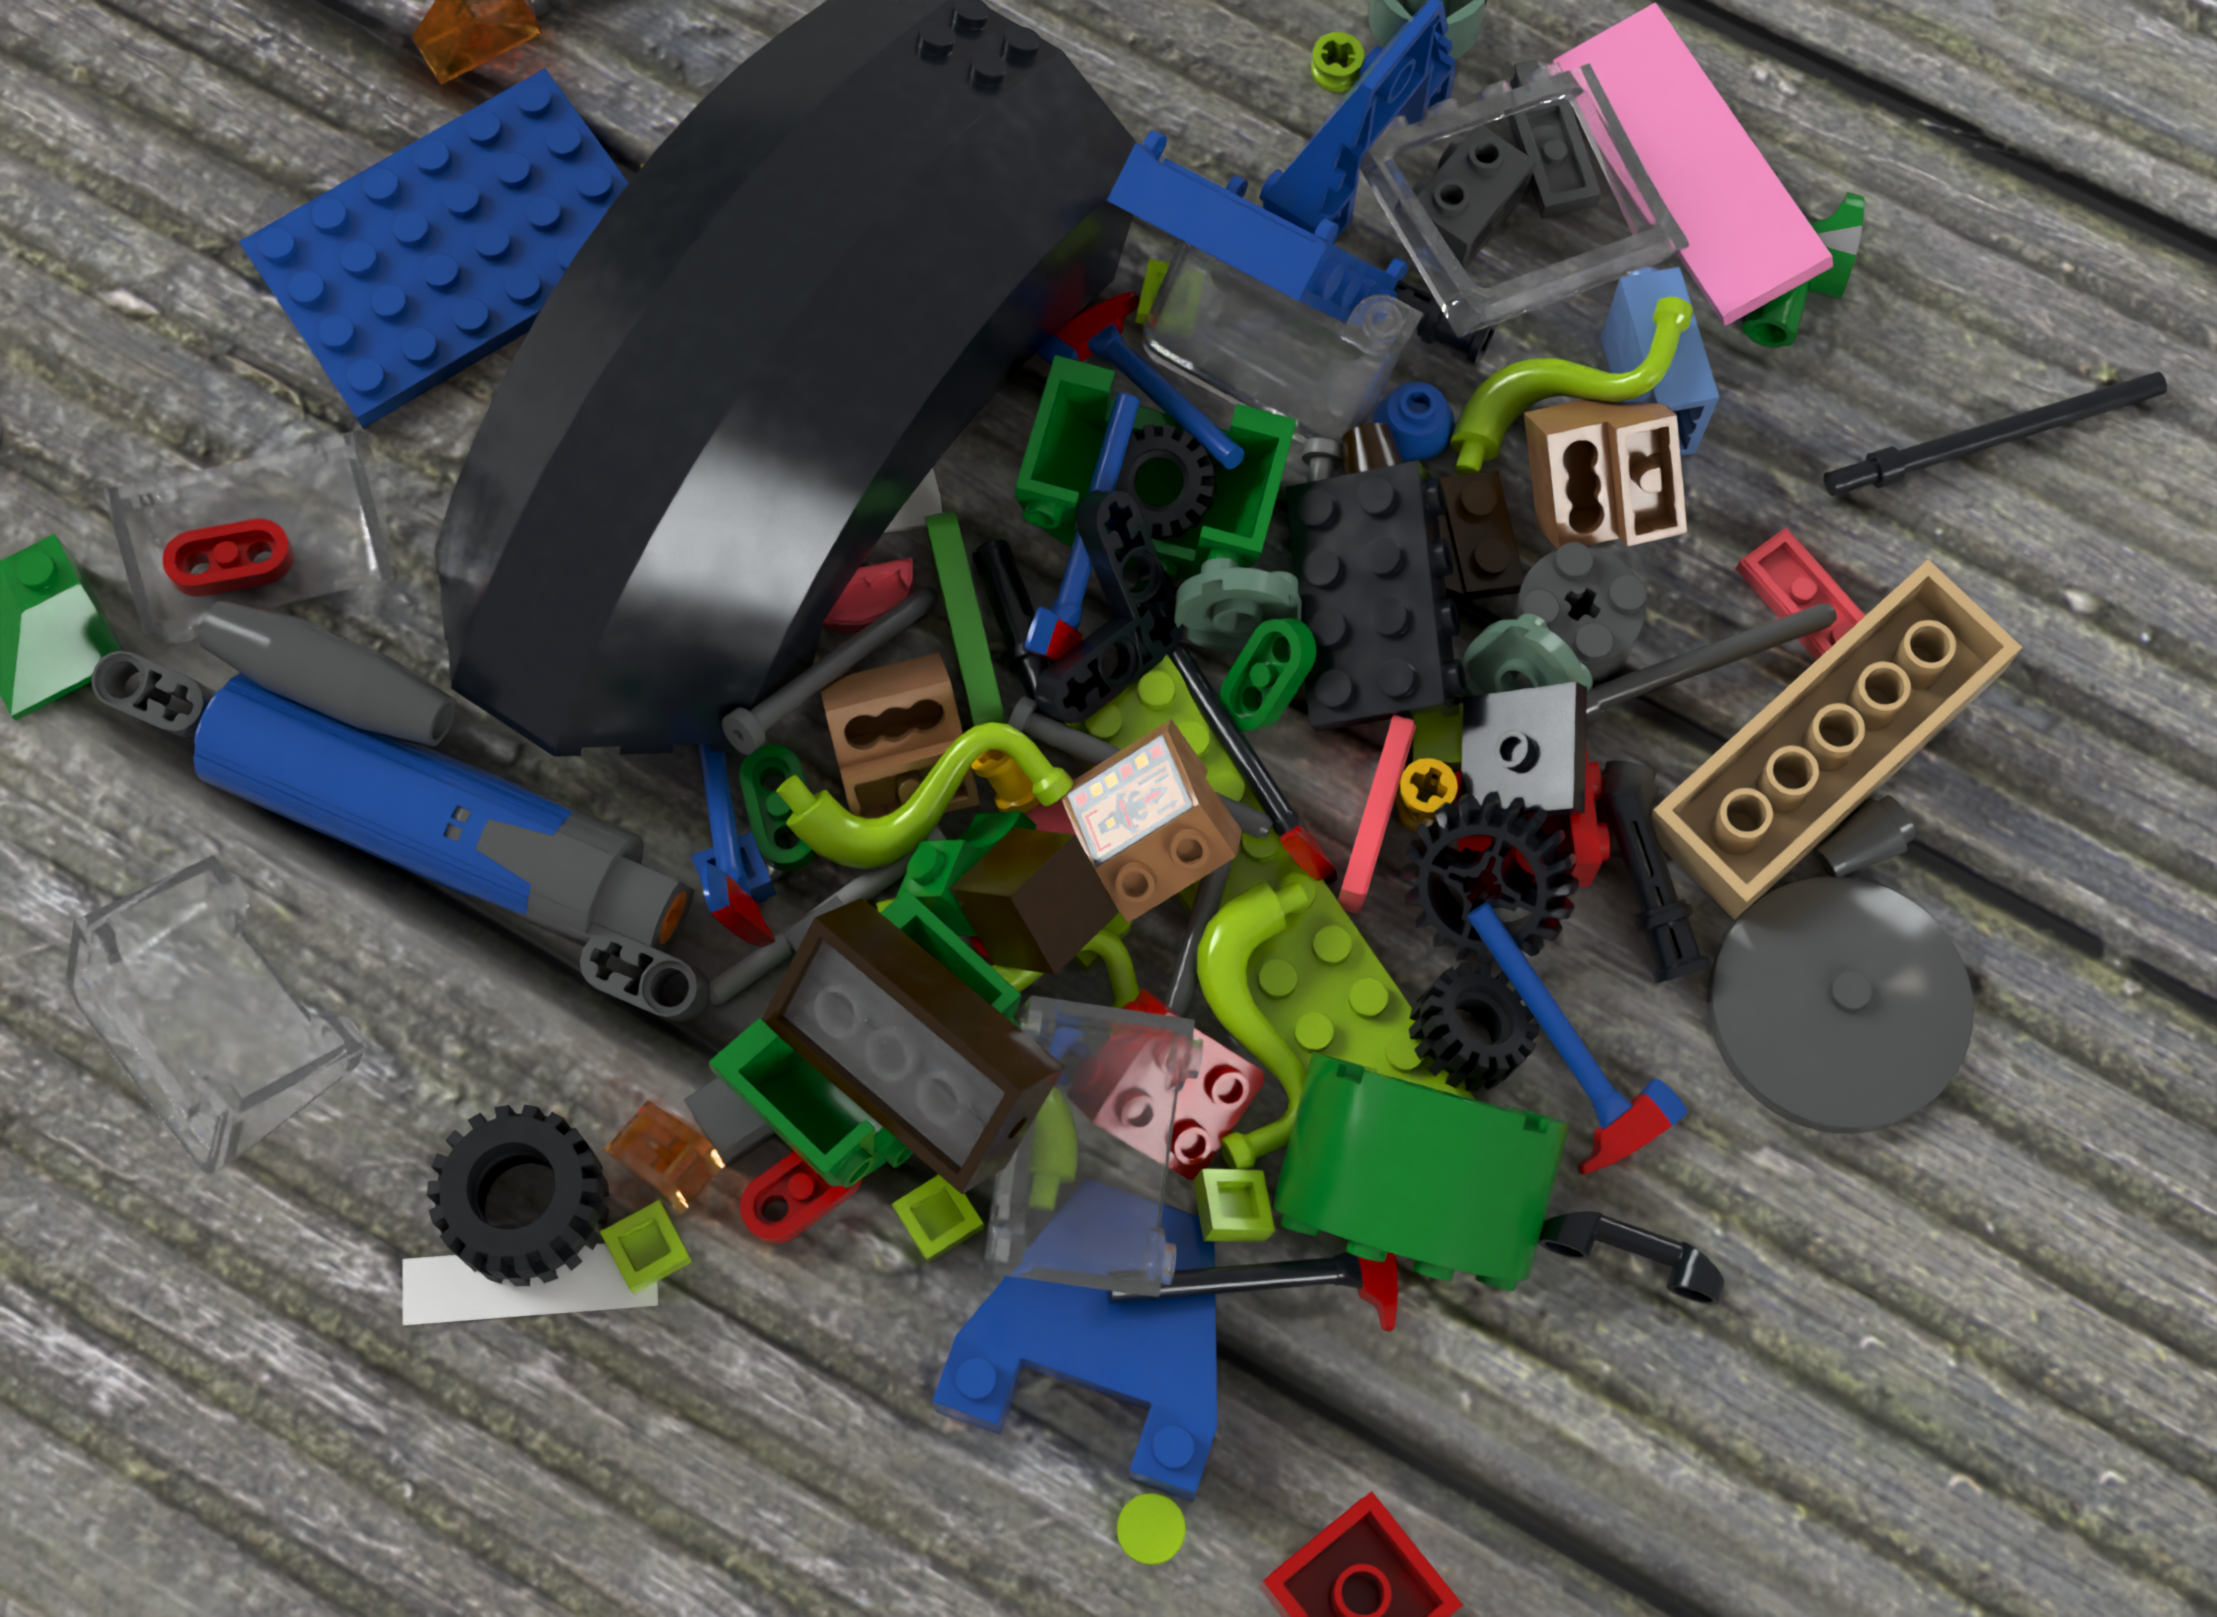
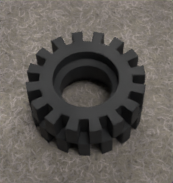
M1164 424V426L1144 425L1142 426L1143 429L1131 432L1115 491L1126 492L1134 498L1151 538L1165 540L1167 537H1179L1186 534V531L1193 526H1198L1203 521L1202 517L1207 510L1210 511L1214 501V490H1216L1214 467L1204 447L1187 431L1183 432L1176 429L1175 426ZM1164 458L1171 460L1179 466L1183 474V489L1179 497L1166 506L1149 505L1140 499L1136 491V475L1142 465L1152 459Z
M1471 962L1461 963L1456 969L1452 966L1445 970L1416 1001L1417 1004L1411 1010L1409 1018L1416 1021L1409 1028L1410 1039L1423 1040L1414 1049L1418 1058L1422 1059L1430 1055L1434 1060L1427 1069L1435 1077L1442 1070L1448 1072L1449 1075L1445 1084L1454 1088L1465 1079L1466 1091L1477 1092L1483 1085L1486 1090L1492 1089L1508 1078L1533 1052L1536 1043L1532 1041L1539 1035V1025L1529 1023L1534 1018L1527 1006H1522L1520 1002L1522 998L1516 989L1512 991L1506 986L1509 979L1505 973L1501 971L1496 978H1492V966L1481 963L1474 971ZM1455 1009L1465 1010L1479 1018L1489 1031L1492 1045L1481 1043L1469 1036L1461 1027Z

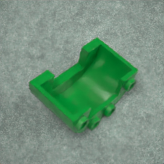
M1055 355L1016 482L1015 494L1024 511L1023 517L1026 521L1040 527L1052 537L1072 548L1078 528L1076 522L1077 510L1081 500L1088 493L1114 404V399H1111L1115 371ZM1236 404L1230 430L1220 429L1244 450L1242 462L1233 469H1227L1206 450L1212 461L1216 478V490H1214V501L1210 511L1207 510L1202 517L1203 521L1198 526H1193L1184 535L1167 537L1165 540L1151 538L1170 585L1175 584L1177 579H1189L1201 574L1202 564L1210 559H1230L1242 568H1250L1259 560L1297 419ZM1140 406L1132 431L1136 432L1143 429L1142 426L1144 425L1164 426V424L1175 426L1176 429L1183 432L1185 431L1168 414ZM1156 458L1146 462L1139 469L1135 479L1138 496L1142 501L1152 506H1166L1179 497L1184 483L1183 474L1179 466L1173 461L1164 458ZM1106 521V522H1105V528H1106V530H1109L1108 527H1107V521ZM1131 557L1126 562L1124 568L1139 572L1137 562Z
M905 890L880 912L1018 1028L1020 1027V1024L1013 1017L1019 1006L1022 994L908 890ZM758 1018L709 1061L712 1072L831 1186L849 1188L886 1162L893 1168H896L913 1154L909 1148L779 1038L761 1018Z
M1312 1052L1271 1205L1275 1210L1283 1214L1281 1226L1313 1236H1319L1320 1230L1348 1239L1345 1251L1355 1256L1377 1262H1385L1387 1252L1414 1259L1412 1270L1432 1278L1452 1281L1454 1270L1476 1274L1475 1280L1483 1284L1514 1291L1517 1281L1529 1279L1571 1123L1505 1105V1108L1380 1074L1377 1072V1069Z

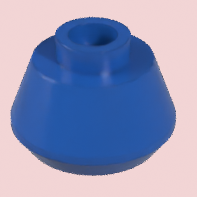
M1408 382L1386 394L1376 406L1372 422L1384 423L1390 427L1403 460L1408 462L1416 460L1419 462L1427 461L1440 455L1450 445L1451 436L1456 426L1453 410L1442 393L1434 386L1424 382Z

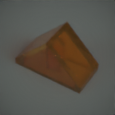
M435 0L413 33L412 38L439 84L442 85L543 33L524 0Z
M648 1100L603 1149L611 1158L680 1216L724 1167V1163L714 1146L704 1136Z

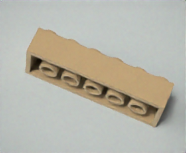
M1927 559L1653 809L1651 819L1662 849L1736 921L1750 906L1760 899L2002 675L2023 647Z

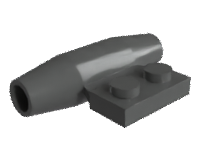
M222 600L210 608L202 622L199 632V643L202 648L263 688L359 729L435 746L442 741L452 724L456 710V701L453 697L391 657L296 617Z

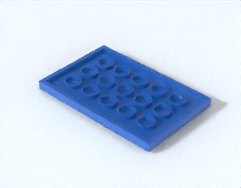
M544 68L242 239L239 243L363 429L529 332L539 312L578 251L629 183L552 76Z

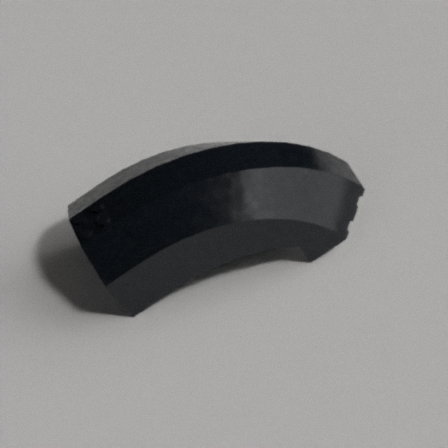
M826 0L740 64L687 115L655 150L616 198L570 263L539 312L505 373L470 448L453 490L434 553L436 572L439 574L441 589L440 604L444 635L448 644L449 675L452 690L554 757L581 756L582 748L618 747L620 755L672 753L673 745L709 744L710 752L737 751L725 736L722 728L723 718L739 707L750 711L813 665L824 620L862 562L933 466L978 412L1014 373L1054 334L1114 281L1133 214L1108 202L1107 199L1137 142L1061 49L1040 38L1035 31L1022 27L992 10L982 0Z

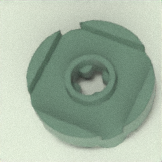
M1226 558L1210 559L1202 564L1201 574L1189 578L1179 587L1176 594L1175 623L1178 628L1181 624L1188 627L1187 639L1198 646L1218 652L1241 654L1256 628L1264 621L1279 618H1295L1301 621L1302 601L1298 594L1297 577L1284 571L1267 572L1253 568H1242L1236 562Z
M1522 614L1516 620H1501L1491 624L1469 645L1464 654L1463 666L1469 661L1468 671L1470 679L1466 682L1468 697L1569 682H1578L1586 686L1587 692L1592 687L1593 680L1588 668L1579 662L1571 648L1559 636L1549 630L1543 619L1533 614ZM1521 672L1531 680L1533 685L1528 684L1523 687L1518 683L1516 677Z

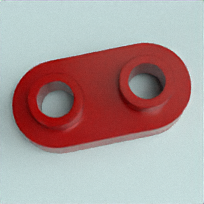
M251 519L190 530L177 535L166 546L162 556V565L166 575L178 591L188 596L202 597L274 583L284 577L290 570L294 559V551L285 531L277 523L267 519ZM260 553H272L271 557L264 562H253ZM198 564H209L205 572L191 574L193 568Z
M793 1151L755 1178L746 1187L740 1201L741 1217L750 1233L757 1239L770 1244L785 1243L794 1239L849 1199L858 1190L863 1178L849 1188L831 1186L826 1181L820 1179L819 1174ZM773 1201H783L788 1204V1212L780 1221L774 1222L765 1218V1209Z

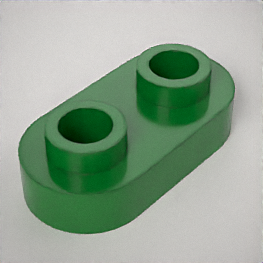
M1279 618L1261 623L1224 679L1219 698L1241 731L1260 730L1273 726L1279 720L1313 667L1316 657V644L1312 632L1302 621L1295 618ZM1288 643L1290 644L1291 649L1290 656L1288 653ZM1258 690L1262 695L1261 706L1259 705L1257 700Z
M765 745L744 759L739 773L740 784L752 834L763 861L776 870L794 871L810 863L817 853L800 838L793 848L783 849L777 846V841L782 835L786 833L795 834L786 824L793 811L776 790H766L763 788V784L771 776H781L786 781L793 775H797L806 787L807 783L802 764L795 753L783 746Z

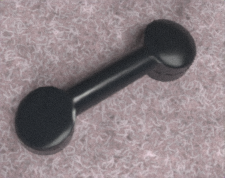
M1594 1211L1573 1212L1551 1217L1543 1224L1538 1244L1553 1253L1577 1260H1589L1596 1240L1671 1266L1672 1270L1667 1283V1289L1672 1293L1702 1304L1718 1305L1720 1303L1725 1285L1722 1274L1707 1256L1687 1242H1680Z

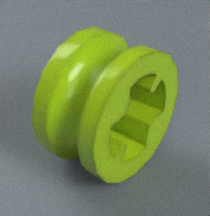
M1331 32L1317 40L1313 48L1311 76L1314 82L1322 89L1330 92L1350 90L1360 78V70L1364 63V49L1360 41L1353 35L1345 32ZM1331 56L1338 62L1347 59L1348 64L1346 68H1342L1338 63L1328 66L1327 59Z

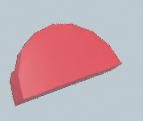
M913 557L859 567L824 620L822 627L838 633H858L909 596L914 588Z

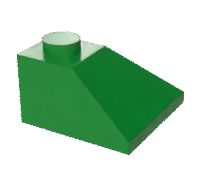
M56 534L0 561V695L10 716L16 721L92 682L91 678L94 667L101 658L110 652L124 651L83 569Z

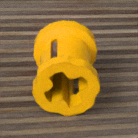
M990 749L981 754L972 763L971 767L976 775L986 777L995 790L996 796L994 801L1000 812L1021 811L1026 813L1040 803L1032 793L1033 782L1008 753L999 749Z
M1425 758L1409 764L1404 770L1395 798L1394 808L1398 813L1401 824L1409 830L1417 832V827L1425 818L1436 820L1435 810L1445 802L1452 804L1454 802L1458 789L1457 778L1448 765L1440 760ZM1433 774H1436V775H1437V777H1438L1437 780H1436V779H1432V775H1433ZM1424 789L1435 793V795L1429 798L1427 803L1416 798ZM1413 813H1419V817H1415Z

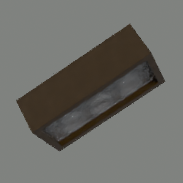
M863 898L814 918L762 1017V1020L779 1038L961 1194L1006 1168L1065 1068L1062 1063Z

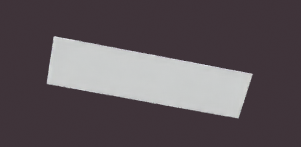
M606 1243L596 1244L593 1250L584 1246L577 1254L583 1262L572 1271L564 1264L556 1269L558 1279L544 1284L539 1277L530 1278V1286H514L507 1279H503L501 1284L488 1280L479 1271L474 1272L457 1255L403 1259V1326L658 1306L657 1282L633 1294L624 1281Z

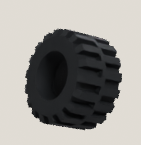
M510 1105L495 1107V1119L487 1121L480 1112L468 1119L473 1129L464 1137L456 1129L445 1140L453 1148L448 1157L439 1153L436 1154L431 1167L439 1174L438 1181H428L427 1196L435 1203V1207L429 1210L432 1223L442 1233L439 1237L474 1272L479 1271L488 1280L499 1284L502 1283L503 1279H507L514 1286H530V1278L539 1277L545 1284L558 1279L556 1269L564 1264L571 1271L583 1262L577 1255L584 1246L593 1250L600 1240V1236L596 1233L595 1229L598 1223L606 1224L609 1209L604 1204V1197L610 1196L608 1181L601 1172L603 1167L586 1140L576 1128L572 1129L563 1117L554 1112H551L549 1116H545L539 1107L524 1105L522 1113H515ZM528 1163L544 1165L553 1171L555 1175L554 1195L546 1211L537 1220L517 1229H499L492 1227L487 1222L485 1215L486 1197L492 1184L502 1173L517 1165Z

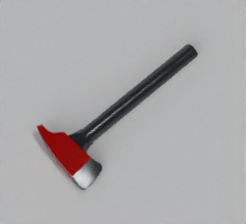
M1184 648L1173 652L1169 658L1182 675L1200 714L1264 812L1273 821L1272 827L1281 836L1280 841L1285 850L1316 881L1323 879L1326 884L1335 882L1337 880L1335 867L1317 840L1308 833L1301 816L1292 808L1189 651Z
M1343 1252L1329 1258L1107 1276L1106 1292L1109 1303L1334 1284L1335 1286L1341 1285L1357 1288L1359 1297L1374 1305L1378 1311L1381 1329L1391 1332L1396 1323L1398 1275L1396 1254L1387 1252L1385 1262H1377Z

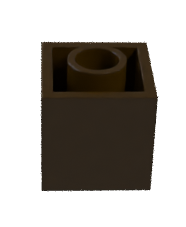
M1013 828L949 888L994 965L1056 975L1119 913L1075 834Z

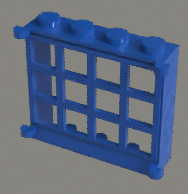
M1155 130L1148 133L1142 145L1135 143L1107 199L1108 202L1283 294L1371 334L1375 325L1382 324L1390 315L1397 297L1394 288L1399 280L1403 281L1408 270L1407 262L1395 258L1390 263L1387 271L1384 272L1333 245L1339 226L1331 220L1323 219L1315 233L1312 234L1244 199L1243 197L1248 187L1247 180L1235 175L1225 189L1162 157L1167 137Z

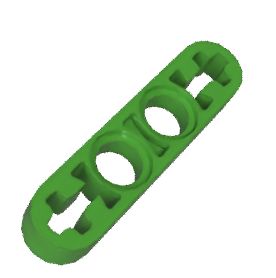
M951 510L924 516L929 545L972 728L989 722L1006 724L956 512Z

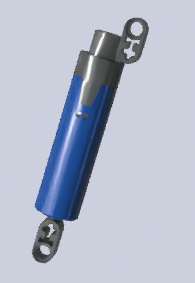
M122 650L110 652L101 658L94 667L91 678L92 688L99 700L130 716L194 742L193 761L195 773L203 782L583 946L580 958L581 973L586 981L598 990L651 1013L678 1022L694 1020L703 1014L710 1002V982L704 972L687 962L666 954L685 922L695 890L676 879L641 865L644 843L640 835L429 745L359 729L269 691L242 673L232 677L223 688L216 692L212 688L186 675L132 652ZM140 672L141 681L138 689L134 694L126 698L124 691L126 682L132 675ZM172 695L190 704H194L189 715L167 707ZM610 956L620 957L628 963L645 969L641 975V980L637 981L606 967ZM684 973L689 984L688 995L679 1005L668 1007L663 1000L662 991L664 984L673 975Z

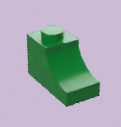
M1021 811L976 813L968 829L957 840L920 841L916 852L908 862L907 873L896 897H899L905 890H908L957 936H977L949 888L1013 828L1035 830L1037 824Z

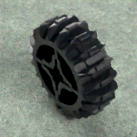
M1498 791L1489 792L1484 797L1482 805H1480L1472 793L1464 794L1458 800L1457 808L1449 802H1445L1435 810L1436 820L1425 818L1417 827V834L1420 839H1413L1406 847L1405 855L1413 863L1407 864L1401 872V879L1415 885V887L1410 889L1405 895L1404 904L1423 907L1424 911L1415 920L1416 928H1424L1431 924L1437 928L1438 932L1433 938V947H1441L1448 939L1457 944L1455 948L1456 961L1464 960L1472 949L1477 950L1480 964L1491 965L1495 959L1466 917L1484 903L1488 902L1493 909L1500 907L1515 912L1520 907L1532 912L1521 919L1502 922L1520 950L1522 949L1531 957L1536 956L1543 949V938L1549 941L1556 940L1563 930L1559 920L1569 919L1575 909L1574 903L1567 896L1575 894L1579 888V879L1564 872L1571 869L1576 863V854L1556 851V848L1565 839L1564 830L1561 829L1553 830L1549 834L1543 831L1541 827L1548 817L1546 810H1539L1531 819L1522 815L1525 808L1523 797H1515L1507 809L1502 808V801ZM1468 835H1488L1494 837L1491 845L1484 851L1471 850L1465 847L1460 852L1448 847L1450 842ZM1516 849L1529 862L1534 875L1523 870L1517 863ZM1496 858L1491 873L1497 877L1493 884L1498 885L1492 889L1484 900L1488 885L1482 879L1487 874L1481 873ZM1447 884L1457 889L1460 893L1464 908L1452 896Z

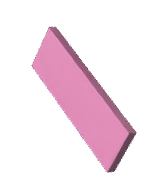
M1656 2L1552 60L1556 74L1724 326L1833 267L1831 253Z

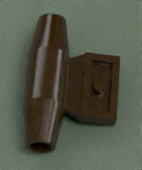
M1370 423L1361 425L1347 431L1342 436L1343 475L1405 463L1392 431L1387 424ZM1499 471L1440 478L1446 498V514L1438 516L1440 537L1447 539L1453 559V574L1445 576L1447 594L1460 598V601L1519 593L1524 576Z

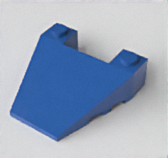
M1428 0L1395 33L1384 48L1380 46L1373 48L1361 67L1360 78L1284 172L1276 169L1266 180L1259 199L1263 201V208L1312 234L1315 233L1320 222L1327 218L1339 226L1337 236L1333 242V245L1353 219L1362 157L1390 123L1418 139L1451 97L1457 65L1456 60L1448 55L1453 46L1452 41L1444 37L1449 28L1442 1Z
M1088 1179L955 1336L932 1400L936 1413L1000 1435L1023 1368H1029L1149 1410L1129 1470V1480L1194 1502L1218 1426L1215 1294L1109 1303L1106 1292L1107 1276L1215 1267V1241H1203L1199 1216Z

